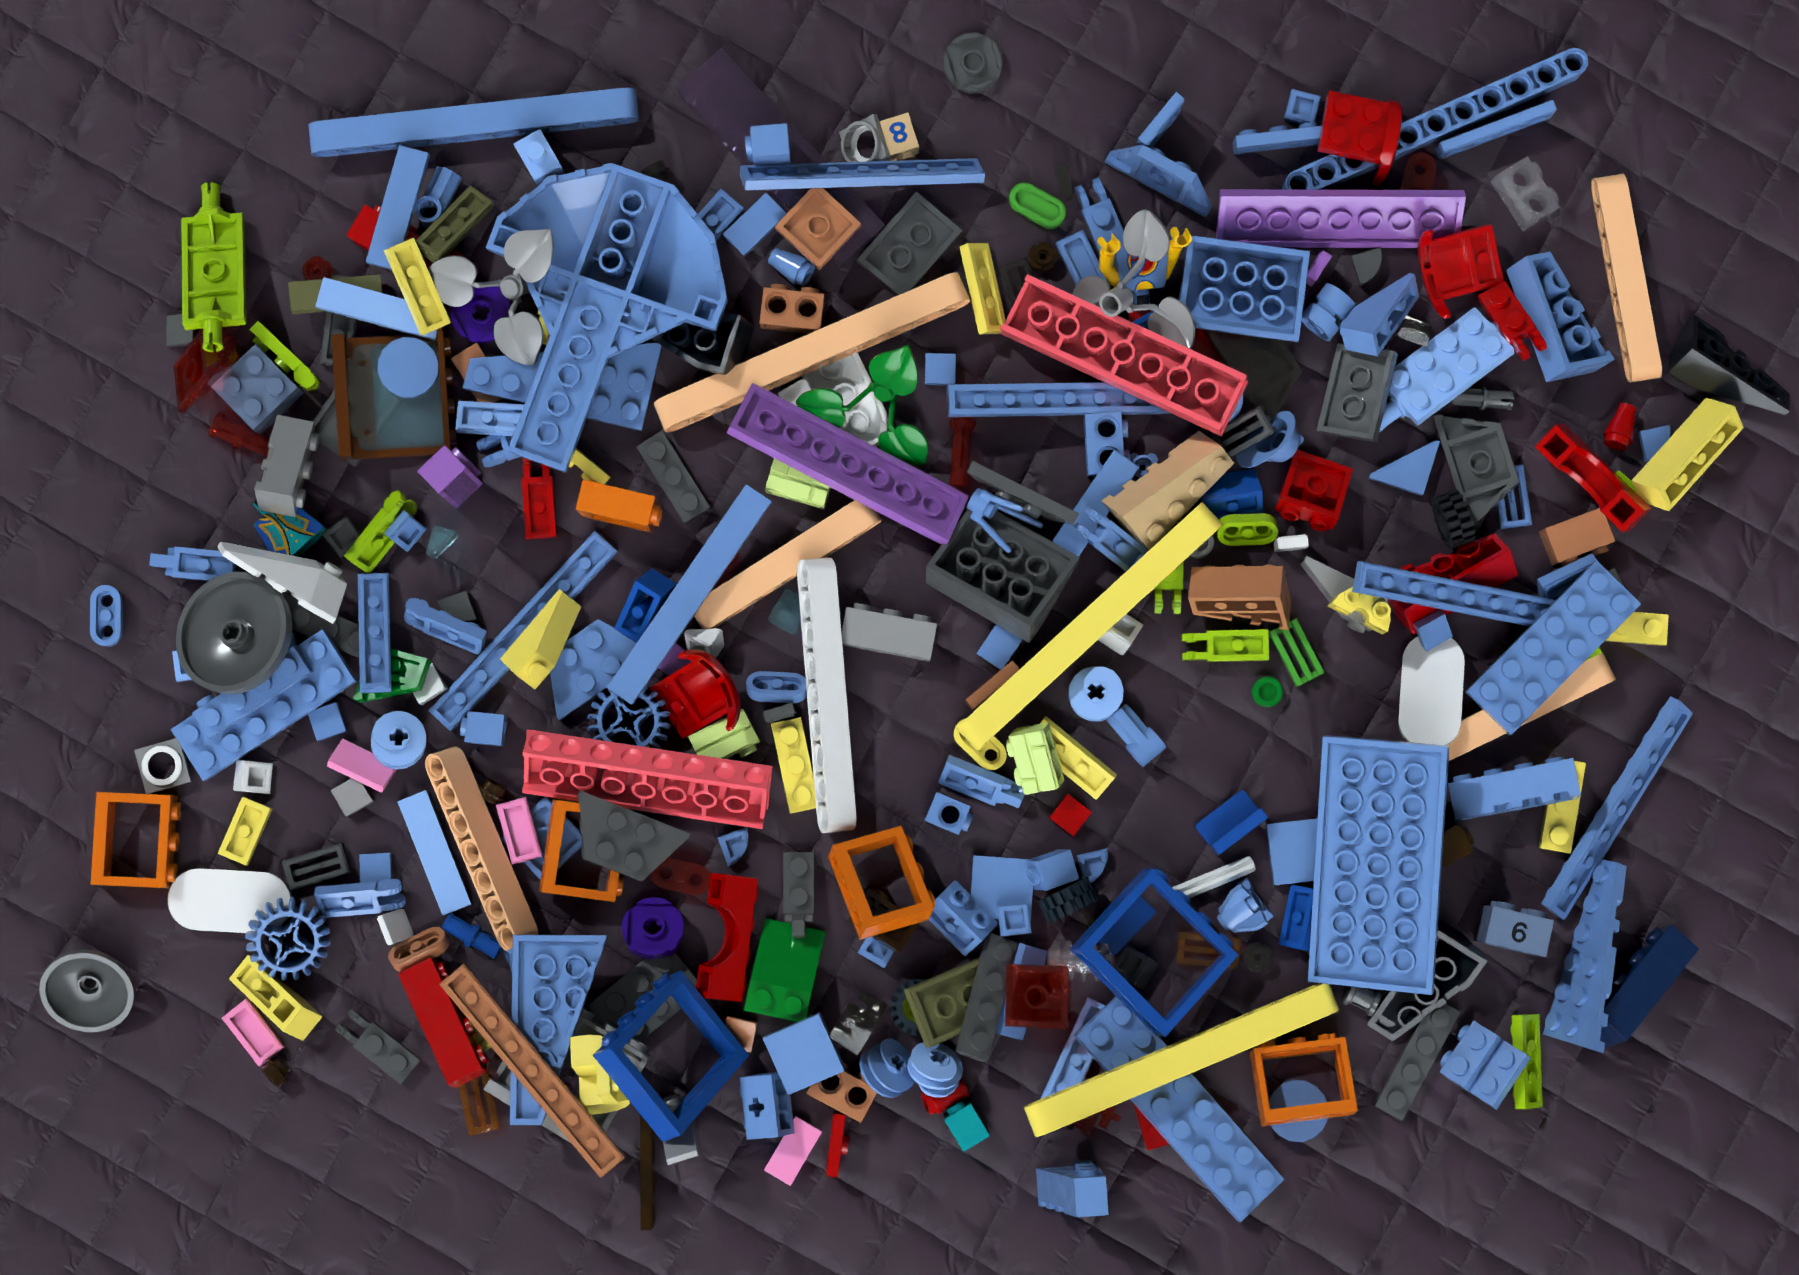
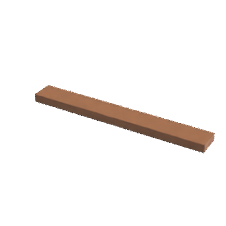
M465 963L439 984L600 1178L626 1157Z

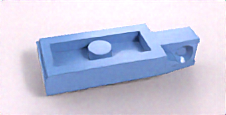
M176 546L168 548L167 555L151 553L149 564L152 567L166 568L165 575L173 578L209 581L219 575L236 572L237 565L222 556L220 551Z
M952 755L948 756L938 781L939 784L993 806L996 803H1006L1019 808L1025 796L1022 786H1018L1009 778Z

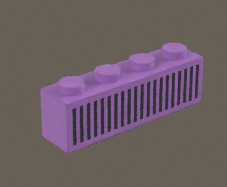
M444 445L417 471L439 495L456 509L483 484L477 478L481 472L456 447L450 451Z

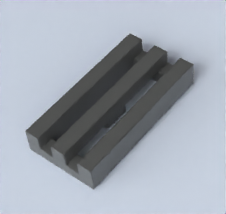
M1262 404L1228 423L1224 433L1255 415L1259 419L1257 422L1224 441H1221L1219 435L1211 433L1210 436L1212 440L1223 447L1231 458L1275 433L1277 429L1269 422L1271 419L1269 415L1266 416L1264 413L1265 408ZM1261 426L1264 427L1265 431L1229 452L1225 448Z
M343 843L282 861L290 891L351 873L347 863V856L344 853ZM333 852L338 854V857L294 871L291 869V865ZM339 863L342 869L295 883L294 877Z

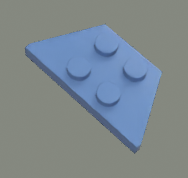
M1138 145L1109 152L1104 163L1204 217H1207L1212 208L1198 175L1192 172V169L1187 164L1168 159L1161 150L1155 147L1148 148L1145 145Z
M599 619L566 641L556 666L550 672L556 717L559 721L596 697L599 692L607 689V685L634 648L636 642Z

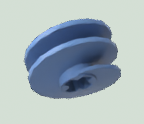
M892 1038L881 1041V1044H875L860 1057L861 1074L866 1083L873 1091L883 1097H898L904 1091L910 1089L915 1081L907 1069L908 1059L911 1056L910 1053L900 1042Z

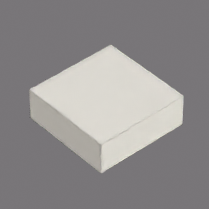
M1308 535L1278 537L1273 542L1274 552L1306 549L1309 546Z

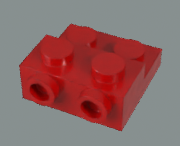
M1297 449L1291 458L1275 511L1281 512V517L1288 521L1301 519L1310 522V527L1317 531L1333 530L1340 516L1353 468Z

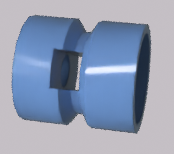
M1326 283L1315 297L1317 303H1310L1303 311L1301 322L1321 339L1330 341L1340 329L1339 322L1347 318L1356 304L1342 290Z

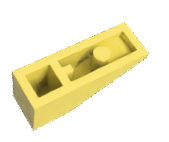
M559 589L500 660L516 676L533 689H536L556 666L581 606Z
M247 955L229 980L283 1032L304 1041L323 1016L278 977H269V970L267 968L260 972L258 970L260 963L258 961L251 962V956Z

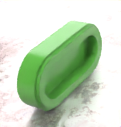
M1019 183L1010 192L1009 204L1011 208L1023 217L1046 229H1055L1064 222L1066 208L1062 201L1030 183Z

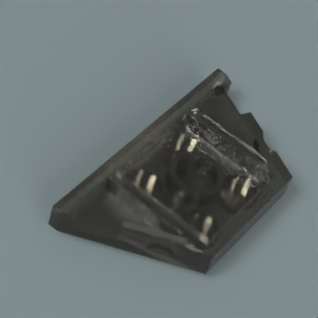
M1202 330L1223 364L1247 375L1248 384L1243 395L1252 409L1263 404L1265 408L1264 413L1266 416L1269 415L1271 419L1269 422L1272 425L1281 406L1284 405L1290 395L1293 385L1296 384L1303 372L1283 340Z

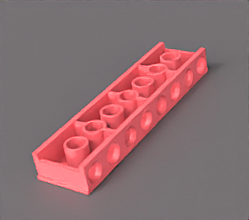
M1028 274L1005 323L1000 328L1001 335L1221 437L1248 384L1246 374L1120 316H1107L1100 307Z
M529 729L526 732V742L523 749L524 784L522 793L578 801V791H583L626 809L763 829L766 810L769 807L773 766Z

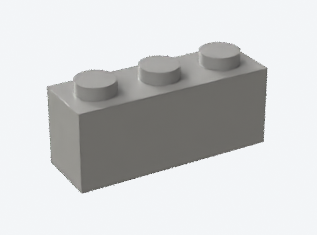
M854 603L853 608L846 607L841 633L842 646L930 662L937 623H931L932 617L914 614L913 619L901 617V611L884 609L883 613L871 611L872 606Z

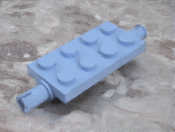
M1474 307L1395 366L1388 394L1390 398L1385 406L1379 432L1383 431L1384 428L1399 417H1409L1417 426L1512 356L1514 348L1509 345L1497 327L1490 323Z

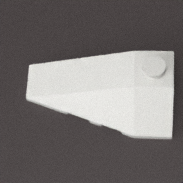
M220 542L217 546L222 556L252 575L260 577L261 574H264L266 576L264 578L265 581L280 593L289 590L291 595L299 601L298 604L332 624L336 620L347 583L341 575L342 570L329 562L323 565L312 559L226 542Z

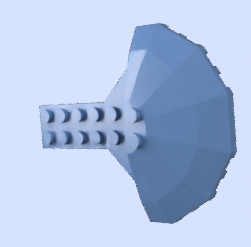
M613 163L603 164L601 167L586 170L579 169L575 170V172L558 176L556 174L547 176L542 180L543 183L529 194L526 193L519 199L520 201L509 210L497 216L486 246L488 251L504 257L505 243L514 233L523 230H552L554 251L548 273L539 281L533 283L526 281L550 337L507 451L565 473L568 471L609 358L683 323L717 331L728 301L716 237L675 185Z

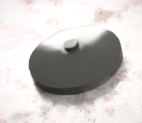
M231 572L209 580L191 596L179 618L176 631V649L181 666L194 682L216 693L239 694L258 687L274 674L287 654L292 636L290 608L282 593L274 589L262 577H256L251 573Z

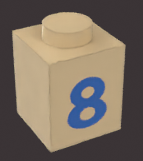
M909 113L879 121L890 154L889 160L915 159V155L919 154V144Z

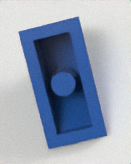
M651 568L635 581L614 629L637 643L677 584Z

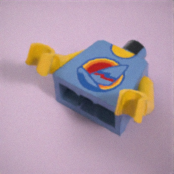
M1172 227L1170 230L1172 240H1170L1167 254L1155 262L1145 258L1142 266L1126 284V287L1133 293V305L1150 304L1149 289L1165 286L1166 280L1169 279L1183 247L1188 246L1192 241L1188 228H1185L1184 233L1179 236L1178 228ZM1112 233L1109 242H1106L1103 237H1099L1097 242L1101 247L1099 270L1108 283L1115 288L1137 263L1139 256L1128 254L1124 248L1123 240L1119 241L1114 233Z

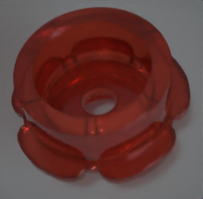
M312 257L302 267V274L306 277L305 281L323 279V277L330 279L332 266L327 260L324 261L322 257ZM316 269H320L319 274H315Z

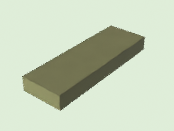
M470 185L416 240L421 255L432 263L445 258L494 208V202Z
M380 274L331 278L382 293ZM323 279L288 282L291 314L326 312L315 307Z

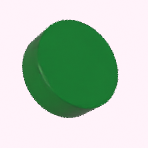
M1269 676L1262 677L1253 684L1251 695L1257 705L1268 708L1280 702L1283 696V688L1277 679Z

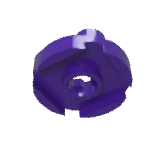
M496 286L473 287L474 296L469 303L460 307L452 306L450 312L452 324L463 338L474 344L476 342L477 344L494 342V325L498 319L509 317L508 312L511 303L502 294L500 288ZM480 305L483 309L488 307L490 310L486 314L487 318L483 321L480 318L474 319L473 316L477 313L476 307Z
M656 897L645 898L637 902V906L633 907L630 912L629 910L626 912L622 921V934L624 942L633 955L644 959H660L676 953L678 946L683 940L684 922L679 910L677 911L669 901ZM652 922H656L657 927L661 928L654 935L645 931V928H649Z

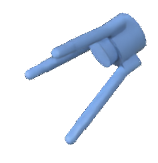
M978 488L973 493L967 504V509L972 511L970 519L977 522L1007 553L1011 552V548L983 518H992L998 509L1037 528L1043 527L1041 522L1021 513L1023 511L1022 506L992 495L981 488Z

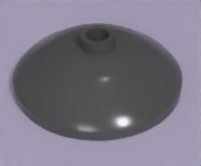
M75 950L64 953L50 962L41 977L39 993L46 1011L60 1024L81 1032H100L115 1027L127 1017L133 1006L135 987L127 969L113 957L93 950Z

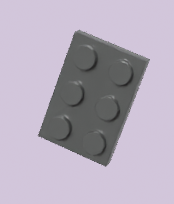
M916 191L859 256L857 262L898 296L915 288L962 234V230Z
M1338 343L1316 431L1320 434L1377 442L1398 354L1392 350L1382 349L1377 357L1345 350L1344 344Z

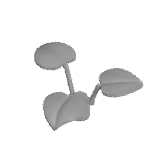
M1143 209L1131 217L1124 229L1123 245L1126 252L1132 256H1139L1137 263L1115 288L1111 289L1104 279L1098 276H1087L1078 282L1072 295L1100 307L1102 312L1110 317L1117 316L1125 310L1128 313L1152 310L1154 312L1148 318L1149 330L1190 349L1195 338V324L1190 310L1182 301L1173 297H1166L1160 302L1159 307L1155 304L1133 305V293L1126 287V284L1144 263L1145 258L1153 262L1158 261L1167 254L1170 246V238L1165 226L1150 210Z
M551 229L523 230L514 233L508 238L504 246V257L507 264L515 268L513 274L504 277L502 280L475 282L477 276L476 265L469 259L461 256L442 258L429 267L428 271L441 301L449 306L460 307L469 303L474 296L473 287H500L502 294L508 299H513V303L508 312L509 317L498 319L494 325L495 342L499 349L513 361L525 365L536 363L537 355L543 343V327L538 318L533 314L523 311L515 315V310L518 304L522 302L521 296L529 292L526 281L530 283L539 281L544 278L550 269L554 251Z

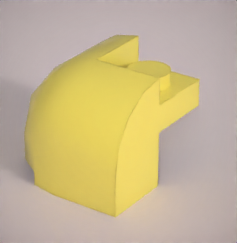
M603 1036L570 1037L571 1068L579 1076L580 1102L591 1115L618 1111L627 1107L630 1104L628 1098L593 1057V1054L602 1045L601 1039Z

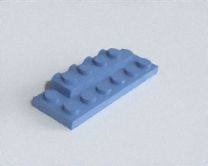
M322 629L298 646L289 647L279 668L268 680L258 687L239 694H220L215 698L212 694L208 695L196 703L198 709L192 712V716L170 730L181 744L182 749L202 781H207L358 680L328 632Z

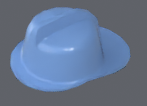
M1290 411L1279 412L1271 418L1269 422L1277 429L1275 433L1236 454L1237 463L1241 467L1251 468L1265 461L1282 463L1294 455L1298 447L1303 443L1304 437L1295 428V416ZM1261 426L1250 434L1242 444L1265 431L1264 427Z

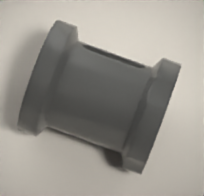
M1348 986L1343 996L1342 1004L1356 1006L1366 1011V1015L1371 1017L1380 1002L1382 993L1378 990L1374 992L1367 988Z

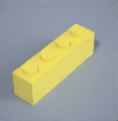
M1705 398L1631 480L1637 494L1647 504L1670 511L1744 428L1736 407Z

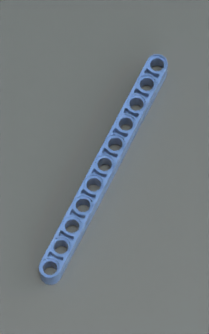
M1579 48L1568 49L1401 123L1400 133H1410L1414 138V143L1407 144L1399 137L1393 161L1574 82L1588 66L1586 53ZM1565 60H1573L1577 64L1578 70L1572 71L1568 69ZM1538 72L1547 73L1550 76L1551 82H1542L1538 78ZM1510 84L1520 85L1523 89V95L1514 94L1511 91ZM1483 96L1494 98L1496 107L1485 105ZM1455 109H1465L1468 112L1469 118L1465 120L1460 119L1456 115ZM1436 120L1439 122L1442 128L1441 131L1431 130L1428 126V121ZM1330 154L1292 171L1283 183L1282 190H1292L1290 182L1294 180L1300 181L1304 185L1305 190H1329L1377 169L1379 164L1358 160L1359 167L1350 168L1345 162V157ZM1321 168L1329 170L1332 174V179H1321L1317 171Z
M615 88L311 122L308 124L311 155L315 157H330L398 149L399 145L413 148L530 135L539 129L542 133L631 124L639 121L636 89Z

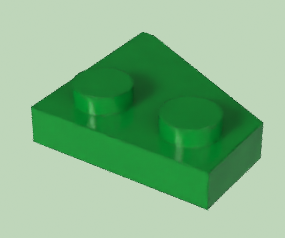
M391 649L392 692L360 693L359 681L353 699L364 703L421 691L432 661L428 658Z

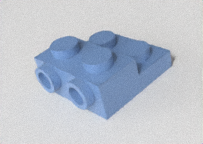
M1473 1021L1470 1026L1465 1025L1459 1031L1457 1039L1460 1042L1454 1051H1447L1443 1055L1440 1062L1442 1067L1440 1073L1497 1110L1531 1058L1492 1031Z

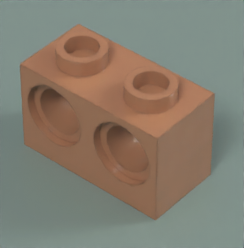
M771 284V288L764 287L759 321L760 328L810 334L821 329L825 304L824 294H819L818 289L802 287L801 291L789 290V286L783 284ZM775 300H781L786 304V308L781 313H773L769 309L770 304ZM807 303L816 307L815 314L810 317L802 316L799 312L802 305Z
M843 1062L846 1069L844 1072L837 1074L839 1085L836 1088L827 1089L820 1081L811 1085L806 1094L861 1123L877 1093L866 1083L861 1072H859L858 1076L848 1072L847 1068L849 1065ZM854 1087H861L866 1091L867 1098L862 1103H853L849 1098V1091Z

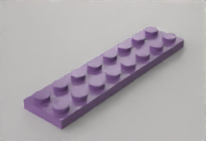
M1220 189L1216 239L1274 247L1418 248L1419 237L1424 231L1432 229L1434 233L1432 239L1461 231L1466 195L1464 190Z
M754 383L751 384L727 431V434L941 545H947L969 497V495Z

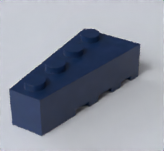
M1672 924L1663 928H1654L1646 937L1645 941L1647 943L1641 950H1637L1627 961L1628 965L1613 978L1611 995L1605 1000L1604 1013L1608 1014L1607 1026L1602 1027L1600 1041L1605 1043L1604 1048L1627 1041L1699 950Z

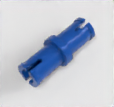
M453 913L447 916L441 929L462 940L464 946L468 948L474 947L494 960L503 949L496 938L482 931L481 926L477 924L473 926Z

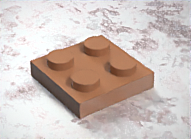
M811 188L778 222L775 229L820 270L861 227V223L823 188Z

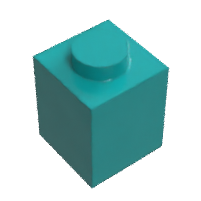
M961 1100L946 1110L948 1115L944 1117V1120L963 1152L990 1136L971 1102L964 1105Z

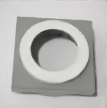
M872 114L861 121L853 122L846 129L839 132L841 151L847 162L883 161L890 157L877 114ZM865 131H872L875 140L874 152L870 158L862 157L857 149L858 138Z
M177 738L134 750L146 794L192 782L187 757ZM166 752L174 758L175 770L169 778L156 779L149 773L148 762L155 753Z

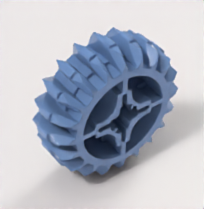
M648 684L638 698L645 700L649 705L636 711L630 710L623 699L608 689L611 693L609 697L599 692L598 697L604 702L602 705L592 702L591 707L599 711L598 715L588 714V719L597 720V725L589 726L588 731L599 732V735L593 739L613 742L610 737L628 732L636 742V746H652L653 748L661 749L660 745L655 742L656 739L660 738L666 741L668 737L660 733L661 728H671V724L662 722V718H668L670 712H660L659 710L666 704V701L663 699L655 703L654 700L658 693L654 690L648 696ZM614 703L618 712V718L609 728L605 729L606 713ZM622 708L627 714L630 713L631 717L634 714L639 716L633 722L637 735L633 730H629L628 726L625 729L620 727L625 722V714ZM654 714L653 730L645 740L641 732V724L648 716Z
M290 897L289 905L285 906L283 899L277 898V908H274L270 902L265 903L267 914L259 909L255 912V916L259 921H249L248 926L255 931L246 932L245 938L253 941L246 945V950L250 952L256 951L250 957L251 962L262 960L258 966L260 972L270 967L269 977L271 978L275 976L276 971L281 972L282 981L287 979L288 972H292L294 980H298L299 970L302 969L303 973L308 976L311 974L309 964L316 968L321 966V962L317 957L326 958L327 951L322 947L330 946V939L322 936L329 934L330 928L327 926L319 927L326 921L324 915L314 918L318 912L316 906L306 911V900H302L300 907L295 906V897ZM280 917H293L285 926L273 925L271 927L268 925ZM301 921H304L312 930L314 944L307 942V938L299 933ZM294 927V943H292L290 940V944H286L284 950L282 951L283 937L281 935H284L286 937V933H290L292 928ZM262 934L269 936V940L277 945L275 957L265 949ZM291 952H308L297 960L283 961Z

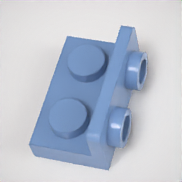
M953 881L935 899V907L929 918V921L964 956L983 941L998 925L997 921L957 881Z

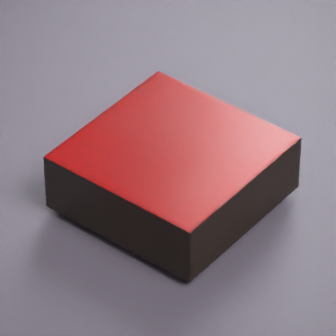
M1067 794L1049 819L1074 837L1092 812Z

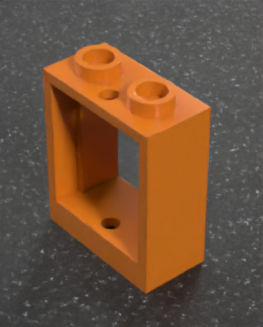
M584 479L582 481L576 510L582 517L653 533L654 526H660L663 509H661V505L655 496Z

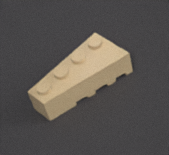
M1198 431L1170 451L1168 459L1162 463H1153L1146 468L1147 473L1137 481L1129 480L1122 485L1123 491L1114 497L1108 495L1101 501L1126 533L1150 550L1217 482L1234 462L1221 445Z

